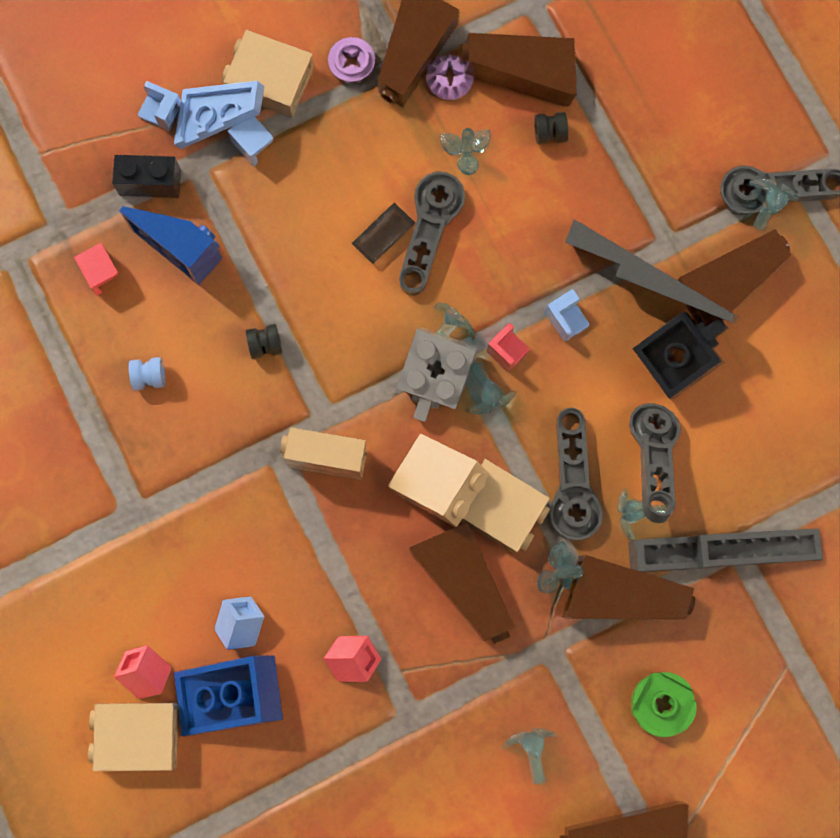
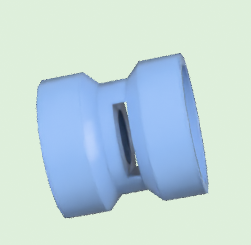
M161 357L151 358L145 364L139 359L129 361V378L133 391L143 390L146 384L154 388L165 387V369Z

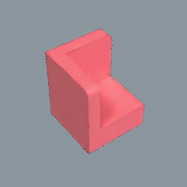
M102 243L74 257L89 286L97 296L102 293L100 285L118 276L113 260Z
M508 323L488 343L487 353L508 373L530 351V348L513 333L514 326L511 323Z
M340 636L336 639L324 660L337 681L368 682L382 658L368 636Z
M146 645L125 651L114 678L135 697L142 699L162 694L171 672V666Z

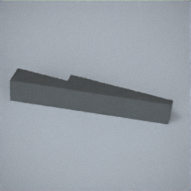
M574 219L565 243L620 264L616 274L617 277L736 323L738 316Z
M819 528L638 539L628 542L630 569L643 573L823 560Z

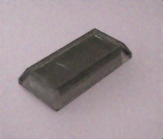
M394 202L352 242V245L374 264L416 222Z

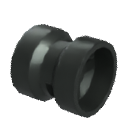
M558 112L553 116L545 114L535 115L534 128L537 144H547L549 140H556L557 142L568 141L566 112Z
M276 324L267 325L263 330H257L256 328L246 330L252 360L261 358L266 353L272 355L282 354Z

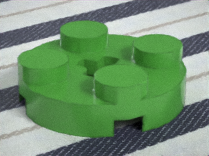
M670 672L651 673L637 683L631 696L632 716L644 731L658 737L674 736L685 731L695 718L697 705L689 683L679 675ZM666 695L669 697L668 703L672 706L671 710H663L662 713H659L657 711L658 705L655 704L657 698L662 699Z

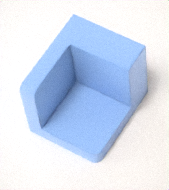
M146 81L144 89L147 97L138 116L144 121L171 131L179 115L181 104L179 95Z
M256 117L234 125L228 130L231 142L253 167L258 164L256 155L273 142V136Z
M573 289L549 303L544 312L564 342L589 326V322L577 306L579 297Z
M252 597L225 599L222 601L215 631L227 650L252 647L256 645L265 616Z

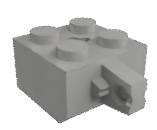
M422 327L416 330L397 385V389L413 394L412 400L418 402L413 418L425 422L431 407L438 409L440 404L453 409L457 408L478 347ZM437 360L442 362L441 368L445 369V372L441 371L438 375L434 374V368L430 367V364H435Z

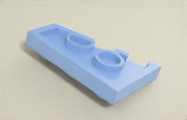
M259 81L183 89L174 145L183 149L259 115L264 85Z

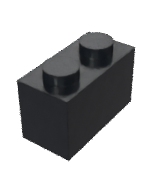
M114 155L112 184L119 196L179 198L181 168L176 157Z

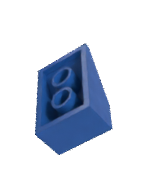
M125 206L119 210L129 228L198 285L222 260L218 250L220 245L214 240L216 236L204 225L198 228L188 220Z
M275 655L250 656L174 672L182 737L283 720Z

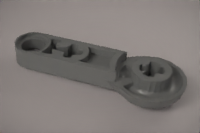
M738 166L725 174L721 181L720 194L724 204L730 210L744 215L756 213L772 203L830 200L840 196V189L838 191L830 190L826 185V179L833 177L840 183V170L820 169L767 173L750 166ZM802 180L804 185H814L818 181L817 186H811L806 192L803 187H798ZM743 184H746V188L750 187L752 190L748 196L744 195L745 191L740 192L739 190Z
M437 171L427 174L419 181L415 189L414 200L418 219L399 276L400 287L408 295L420 294L425 289L444 228L460 212L464 205L465 191L463 185L457 177L448 172ZM438 190H444V196L448 198L446 201L442 199V202L438 203L435 202V196L432 193L435 191L437 194ZM422 245L426 246L427 252L430 253L429 256L424 255L421 261V267H426L425 271L418 266H408L409 262L414 265L416 264L417 252L414 249L418 250ZM409 273L418 274L422 279L421 284L417 288L407 287L404 283L406 275Z
M649 403L635 408L630 416L629 428L632 436L640 446L644 515L651 522L664 523L675 509L672 449L679 438L681 428L677 417L672 411L662 405ZM651 422H656V427H659V429H655L654 424ZM653 475H658V479L662 481L658 491H655L657 479ZM651 502H662L666 506L667 512H656L652 508Z
M570 407L562 410L556 421L560 486L551 504L550 518L552 525L559 534L567 539L582 540L589 538L597 532L602 523L603 511L598 498L589 484L585 418L580 410ZM566 415L575 416L579 421V427L572 431L565 429L562 425L563 417ZM580 436V439L575 438L574 449L575 451H580L581 454H578L575 460H571L570 455L564 454L570 446L569 438ZM573 506H577L578 510L585 514V517L581 516L580 522H575L574 517L568 515V511L571 512Z

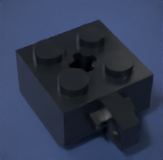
M684 311L632 349L667 397L675 399L725 363L714 348L719 345L716 338L725 332L728 327L721 318L716 319L708 326L703 321L696 325L691 316ZM675 349L685 350L683 362L673 361V358L676 356Z

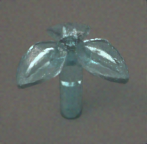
M466 128L462 131V139L452 133H443L439 139L441 146L449 155L462 154L457 162V166L462 173L470 176L477 171L479 162L472 155V152L482 153L486 150L491 140V130L474 132L472 129Z
M754 179L749 181V185L767 190V199L753 224L758 230L765 229L771 216L786 206L788 198L795 201L800 199L796 192L784 183L777 186V183L771 179Z
M446 303L435 304L434 309L445 312L444 323L436 333L449 336L456 327H463L468 332L471 341L475 340L474 329L467 318L462 316L457 309Z
M476 363L472 366V370L482 391L483 403L466 408V412L477 415L490 414L493 407L501 409L508 405L517 393L512 391L503 396L502 389L489 379L483 363Z
M624 488L618 500L617 510L622 513L619 523L626 538L629 541H633L634 536L631 522L635 523L645 519L646 516L643 512L642 502L638 500L628 501V488ZM665 505L652 506L656 512H667Z
M563 541L558 542L549 554L548 561L555 570H543L539 575L537 585L540 592L551 593L555 591L559 579L562 580L565 589L569 590L572 578H580L583 574V569L579 565L566 566L570 560V552Z
M533 728L531 733L521 731L511 736L503 744L505 749L513 744L521 743L528 755L534 784H542L546 781L541 759L544 749V737H557V733L549 729Z

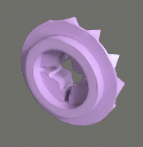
M348 37L341 39L333 45L329 52V69H331L336 79L344 80L346 84L355 81L360 83L365 77H370L371 71L375 67L374 51L366 41L360 38ZM345 56L351 59L358 56L357 64L359 67L351 64L345 68L347 65Z
M448 53L443 57L437 56L435 61L429 64L426 81L431 92L437 97L445 100H455L463 97L470 90L473 84V76L464 74V62H460L459 57ZM448 67H451L454 75H458L453 78L451 86H449L447 77L442 76L446 75Z

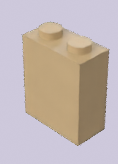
M246 30L243 38L238 39L235 43L233 50L234 58L231 65H226L222 75V82L225 85L259 81L264 85L261 107L293 118L314 69L313 54Z
M292 427L289 429L288 436L283 435L280 454H283V459L289 468L361 481L363 479L368 452L366 440Z
M420 433L388 484V487L402 499L457 527L460 521L468 514L470 505L478 492L484 488L490 473L478 461Z
M485 459L482 466L490 474L486 479L484 488L478 492L470 505L468 514L461 522H468L472 529L513 554H516L519 549L526 551L535 536L530 533V530L535 522L542 524L550 511V508L546 506L550 498Z
M178 703L95 704V710H91L89 717L90 730H94V743H90L88 749V761L93 763V771L174 770L177 768Z

